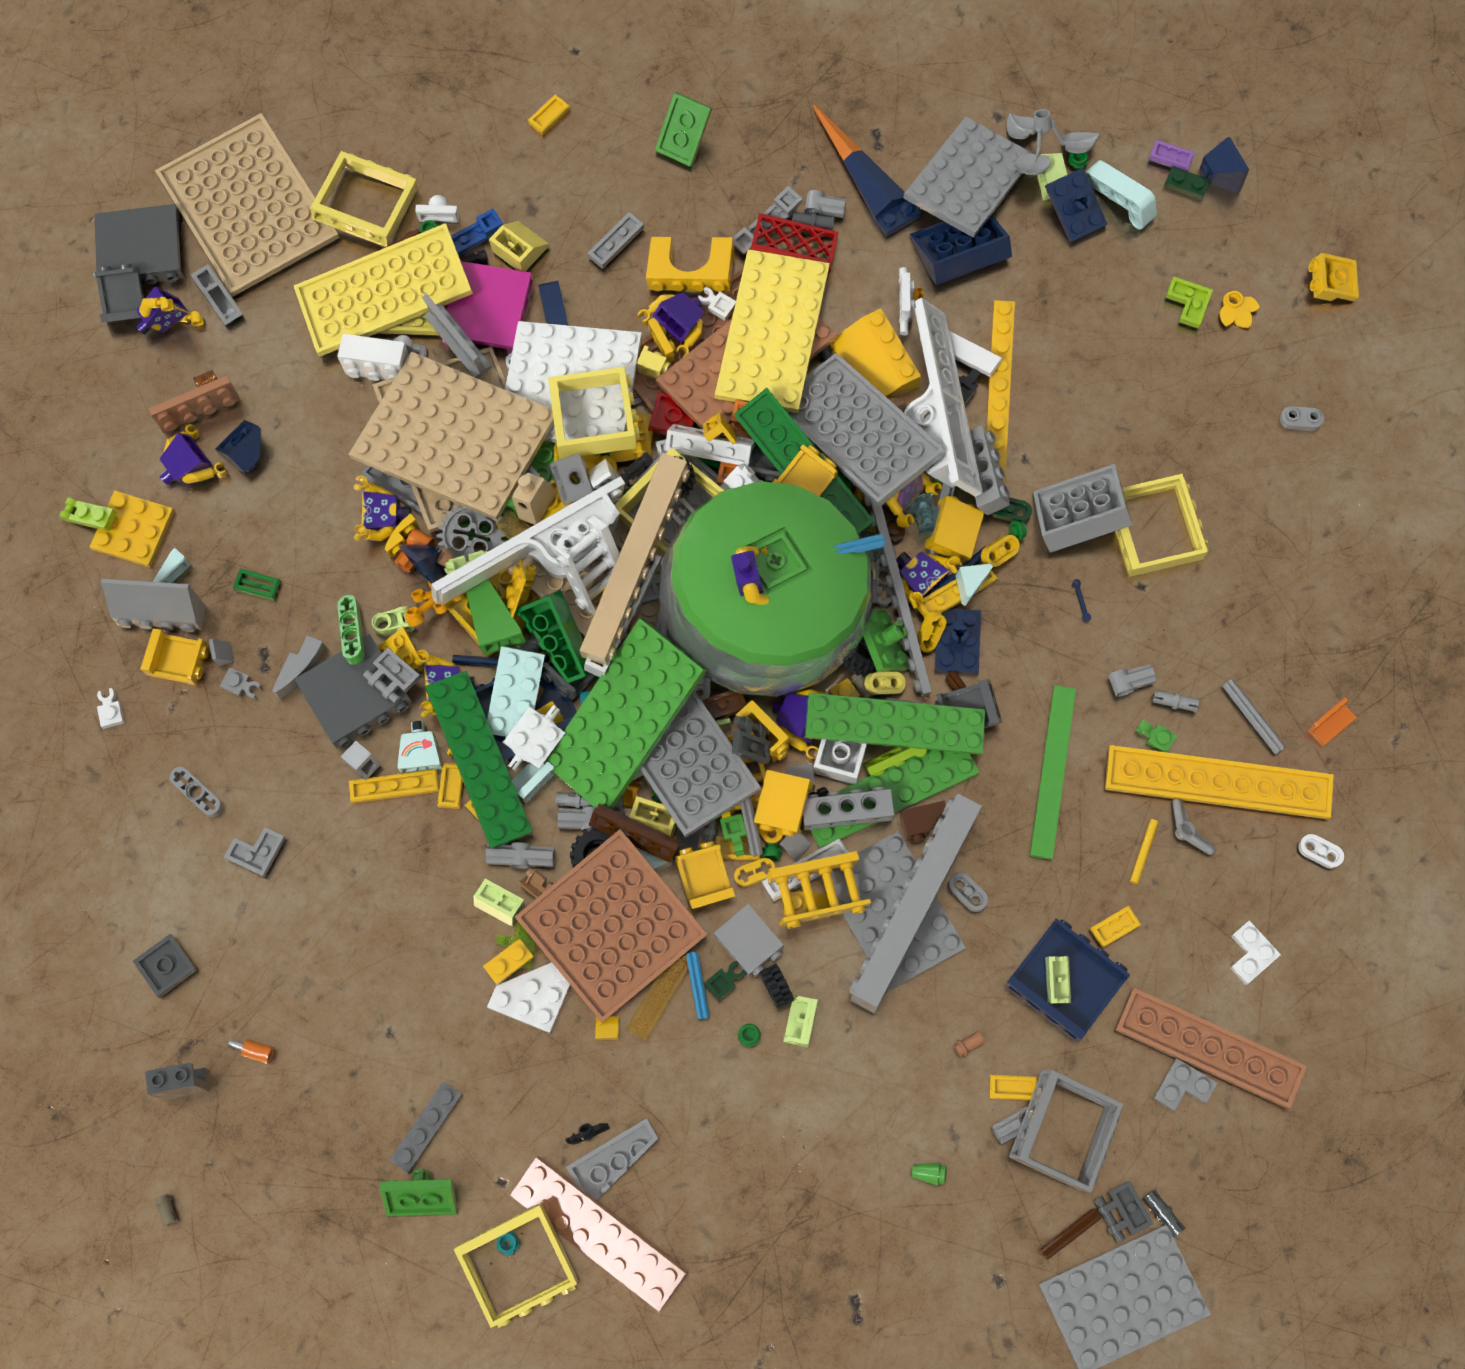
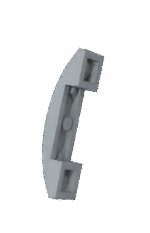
M787 186L774 199V204L763 214L788 220L799 207L803 198ZM757 220L747 229L745 227L733 237L734 246L743 255H746L748 249H751ZM761 221V226L765 231L773 227L769 222ZM763 237L757 240L756 244L761 245L766 239Z

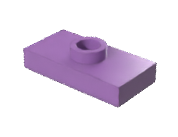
M1156 140L1149 160L1168 167L1174 166L1188 171L1195 152Z

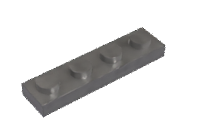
M442 1082L389 1161L410 1174L463 1095Z

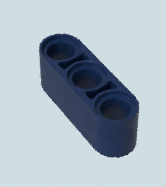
M559 281L539 284L538 287L546 323L568 326Z

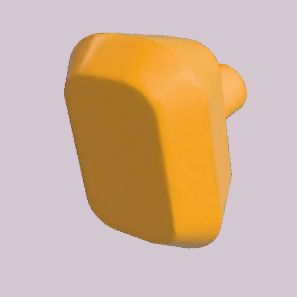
M914 288V302L920 298L924 299L922 288Z

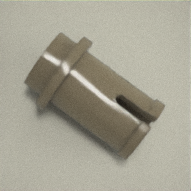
M861 673L859 676L855 674L851 676V683L855 684L862 698L874 696L865 689L864 681L866 676L862 677Z
M168 1194L156 1198V1204H154V1207L158 1208L163 1226L178 1221L171 1204L173 1199L169 1198Z

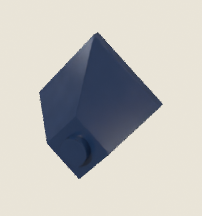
M1227 137L1203 157L1200 172L1203 177L1210 179L1209 184L1239 192L1243 187L1249 168L1232 139Z
M244 420L215 450L239 471L249 472L255 468L256 462L260 459L261 428Z
M402 544L399 547L419 574L432 584L447 575L444 571L446 567L437 563L438 557L442 552L440 548L436 550L431 545Z

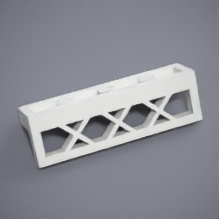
M673 424L667 431L665 451L673 448L680 454L736 465L743 463L749 466L751 453L756 443L753 439L736 436L737 442L733 445L723 433L708 442L703 435L702 429Z

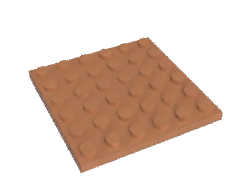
M621 829L515 916L521 926L601 1023L707 935L706 931Z

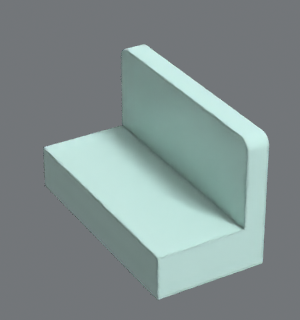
M549 762L543 763L539 769L528 763L512 779L519 798L526 804L555 775L553 772L555 768Z

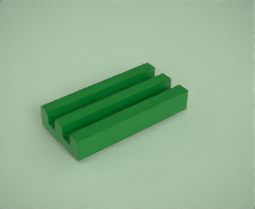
M240 568L232 588L235 591L275 601V594L278 593V586L281 585V580ZM242 576H247L250 578L272 583L273 586H268L258 582L243 579ZM241 583V584H245V585H248V586L256 587V588H259V589L267 590V591H270V593L263 592V591H259V590L252 589V588H248V587H245V586H241V585H239V584Z

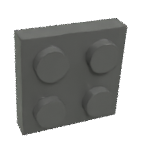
M169 934L133 960V963L158 998H161L197 971L172 934Z

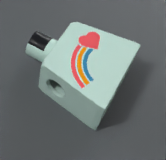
M423 721L411 722V733L401 735L397 765L400 773L431 769L442 770V761L435 735L432 731L425 732Z

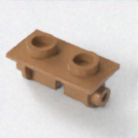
M532 868L528 869L525 874L526 877L518 883L535 898H538L554 884L551 881L547 885L544 884L547 878L537 869L533 870Z

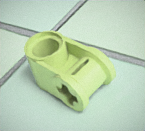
M402 606L376 614L372 619V626L376 635L381 638H387L402 627L405 628L407 633L414 631L416 626H409L406 619L405 622L403 621V618L406 616L405 612L411 607ZM380 623H388L386 628H378Z

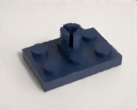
M1083 168L1045 185L1069 242L1108 225Z
M949 609L942 613L947 624L935 649V673L956 671L957 674L978 675L981 610Z

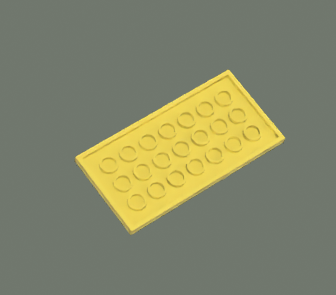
M446 223L294 285L319 357L338 350L343 334L369 337L428 313L429 309L422 299V296L426 293L436 305L441 303L443 306L473 294Z
M748 249L715 391V399L735 402V400L749 402L765 388H768L786 411L799 413L830 263Z

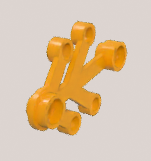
M428 582V585L432 590V584ZM416 589L411 593L414 602L419 603L426 599L429 600L418 608H409L405 612V619L409 626H417L424 621L423 613L433 606L437 614H443L448 610V602L436 604L432 598V591L424 592L423 589ZM462 593L461 595L455 597L453 601L457 602L462 600L465 597V594Z

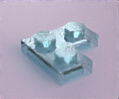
M932 492L918 495L903 512V514H911L916 519L919 534L934 531L938 513ZM892 513L894 521H897L898 516Z

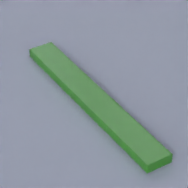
M1057 685L1053 687L1030 857L1047 860L1053 859L1076 694L1075 688Z

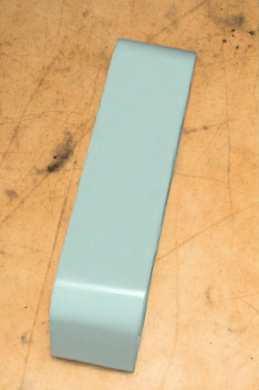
M1098 160L1085 172L1092 188L1128 210L1130 222L1137 229H1143L1157 216L1154 194L1107 163Z

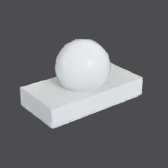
M442 195L431 197L428 205H416L415 211L419 222L426 220L450 223L459 222L460 215L457 206H449L447 199Z

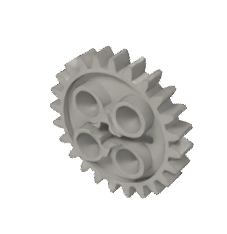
M453 505V513L448 510L446 511L448 519L441 517L444 526L439 525L437 527L443 531V533L437 534V538L443 539V541L438 543V546H445V548L454 553L455 558L464 556L466 562L469 561L468 554L475 552L474 546L476 544H484L488 552L504 543L501 538L507 537L506 533L501 532V530L506 528V525H499L502 517H499L498 521L464 506L458 509L457 506ZM462 517L470 520V525L466 528L458 525V520ZM480 524H490L491 530L488 533H482L479 530ZM453 530H459L468 534L472 530L475 531L476 536L487 537L491 541L487 542L479 538H473V541H470L469 536L455 534ZM456 538H461L465 541V545L463 548L457 549L453 546V541Z

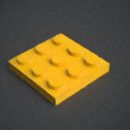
M114 490L107 508H112L118 513L109 531L97 529L90 548L100 553L151 568L175 511L173 508Z

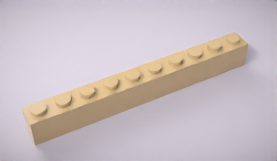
M664 453L661 454L579 650L583 658L591 659L606 666L609 660L614 659L617 650L615 647L617 640L622 639L625 631L624 623L631 618L633 607H631L634 599L638 600L640 596V584L642 580H646L650 570L648 565L650 560L655 559L658 548H656L659 540H663L666 532L664 526L673 516L674 509L672 507L674 502H678L681 497L682 489L680 487L682 482L686 483L690 470H688L687 461Z

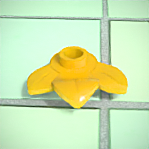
M1231 291L1225 294L1223 298L1224 306L1220 310V319L1226 327L1234 322L1239 327L1249 328L1252 323L1251 312L1259 310L1260 306L1254 298L1243 297L1240 292ZM1234 300L1236 304H1232L1230 301Z

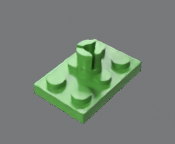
M674 92L655 151L688 166H693L713 108L679 92Z
M865 609L858 624L877 672H904L908 670L907 656L899 642L901 638L907 636L906 627L904 626L899 630V627L903 625L900 621L892 624L891 616L887 610Z
M416 1169L412 1172V1181H382L380 1183V1193L386 1216L457 1214V1202L452 1179L440 1178L430 1180L431 1173L428 1170L424 1172L423 1177L424 1169Z

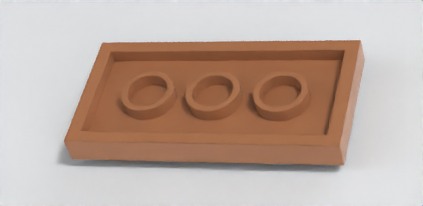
M227 375L148 409L152 418L164 433L166 431H173L185 423H192L201 416L213 414L216 410L225 406H232L241 399Z

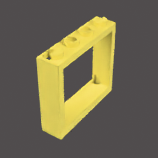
M341 151L310 208L312 220L387 247L417 192V181L408 174H401L392 168L383 167L371 160H364L352 153ZM345 167L404 189L384 228L324 206Z
M625 367L548 377L559 459L576 454L586 456L637 448L636 438H640L638 426L634 427L633 422H637L636 410L631 409L630 406L634 404L633 391L628 392V388L632 387L630 375L625 373ZM621 384L628 431L566 440L559 393Z
M673 448L666 453L676 458L683 457ZM658 462L614 504L620 513L619 520L629 528H631L634 519L628 513L643 499ZM692 464L696 484L712 497L724 491ZM658 541L656 546L658 548L657 552L671 563L673 561L674 544L667 548Z
M1183 474L1123 487L1126 500L1175 489L1194 548L1192 552L1139 563L1129 528L1117 530L1115 533L1129 577L1203 560L1209 551L1207 547L1208 541L1203 538L1202 522L1196 517V504L1190 498V486L1184 480Z
M542 1203L480 1233L454 1248L491 1328L496 1325L500 1328L511 1322L510 1318L518 1314L520 1317L531 1313L533 1311L531 1307L539 1303L541 1306L549 1304L554 1300L553 1296L562 1293V1295L568 1294L576 1289L574 1285L579 1281ZM539 1217L568 1278L497 1314L468 1252Z

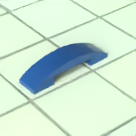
M494 208L477 216V222L451 235L458 255H463L481 245L504 225Z

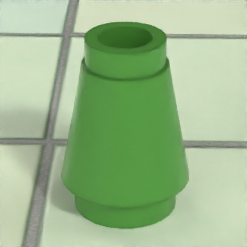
M941 1162L913 1164L912 1178L937 1186L946 1183L947 1165H941Z

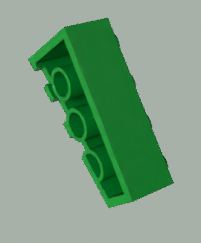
M561 589L528 602L516 609L515 613L525 621L526 628L529 632H533L540 643L538 644L542 650H546L552 658L551 662L567 683L590 674V672L584 670L586 658H583L579 651L584 640Z

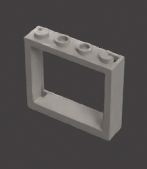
M1042 1069L1009 1158L1080 1191L1091 1193L1094 1183L1098 1181L1097 1175L1100 1167L1106 1160L1105 1153L1108 1145L1114 1138L1113 1131L1116 1123L1121 1118L1119 1115L1123 1104L1060 1073ZM1056 1084L1104 1106L1078 1180L1029 1158Z

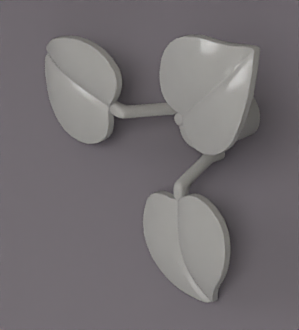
M1047 109L1035 111L1034 118L1017 116L1010 113L1007 119V132L1012 138L1025 139L1030 134L1038 133L1036 155L1032 153L1023 154L1015 162L1016 169L1028 175L1041 174L1050 166L1049 156L1040 155L1041 135L1047 134L1051 127L1060 144L1065 145V150L1070 153H1084L1090 150L1098 140L1099 133L1073 132L1061 138L1055 126V121L1051 120L1050 111Z

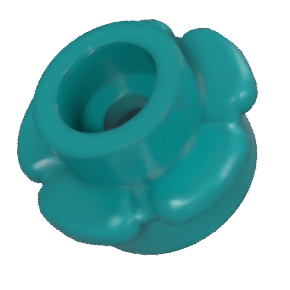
M509 1231L499 1236L496 1244L497 1250L501 1253L503 1252L504 1255H512L519 1248L520 1243L516 1238L517 1235Z

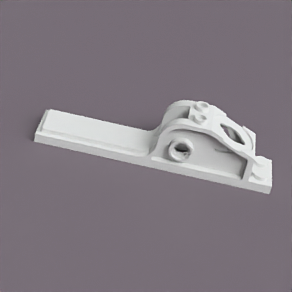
M920 298L915 301V313L930 384L927 391L921 397L912 401L904 413L945 449L946 455L925 471L952 488L957 486L976 497L983 492L946 315L925 299Z
M621 476L432 583L433 600L436 604L440 602L445 604L525 557L537 561L548 575L554 578H567L563 568L556 561L557 555L554 548L557 546L558 539L576 520H588L593 515L608 525L612 535L617 528L620 514L614 504L622 497L625 482ZM580 527L579 531L585 532L586 528ZM596 540L572 559L574 565L596 548ZM566 542L564 546L570 548L572 544ZM588 565L579 574H582L585 571H587L590 568V566Z

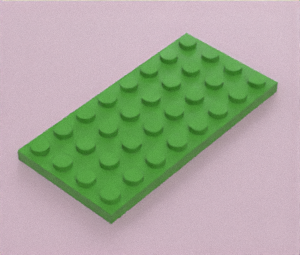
M639 618L615 654L614 659L611 660L606 674L601 675L564 730L565 734L544 761V764L549 762L555 768L553 772L594 808L601 804L613 810L707 670L646 620Z

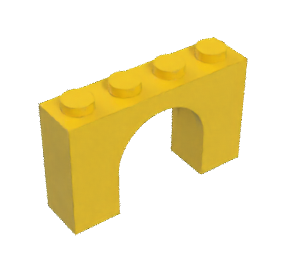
M651 237L646 272L648 289L654 291L674 290L679 292L684 290L701 292L704 291L705 287H708L716 292L730 291L735 254L733 237H712L709 260L700 269L690 272L678 270L672 265L674 256L672 237Z

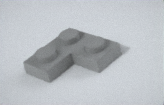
M264 827L254 847L234 838L224 858L265 878L286 838Z
M1176 1058L1153 1099L1172 1111H1175L1185 1092L1205 1104L1215 1089L1217 1082Z

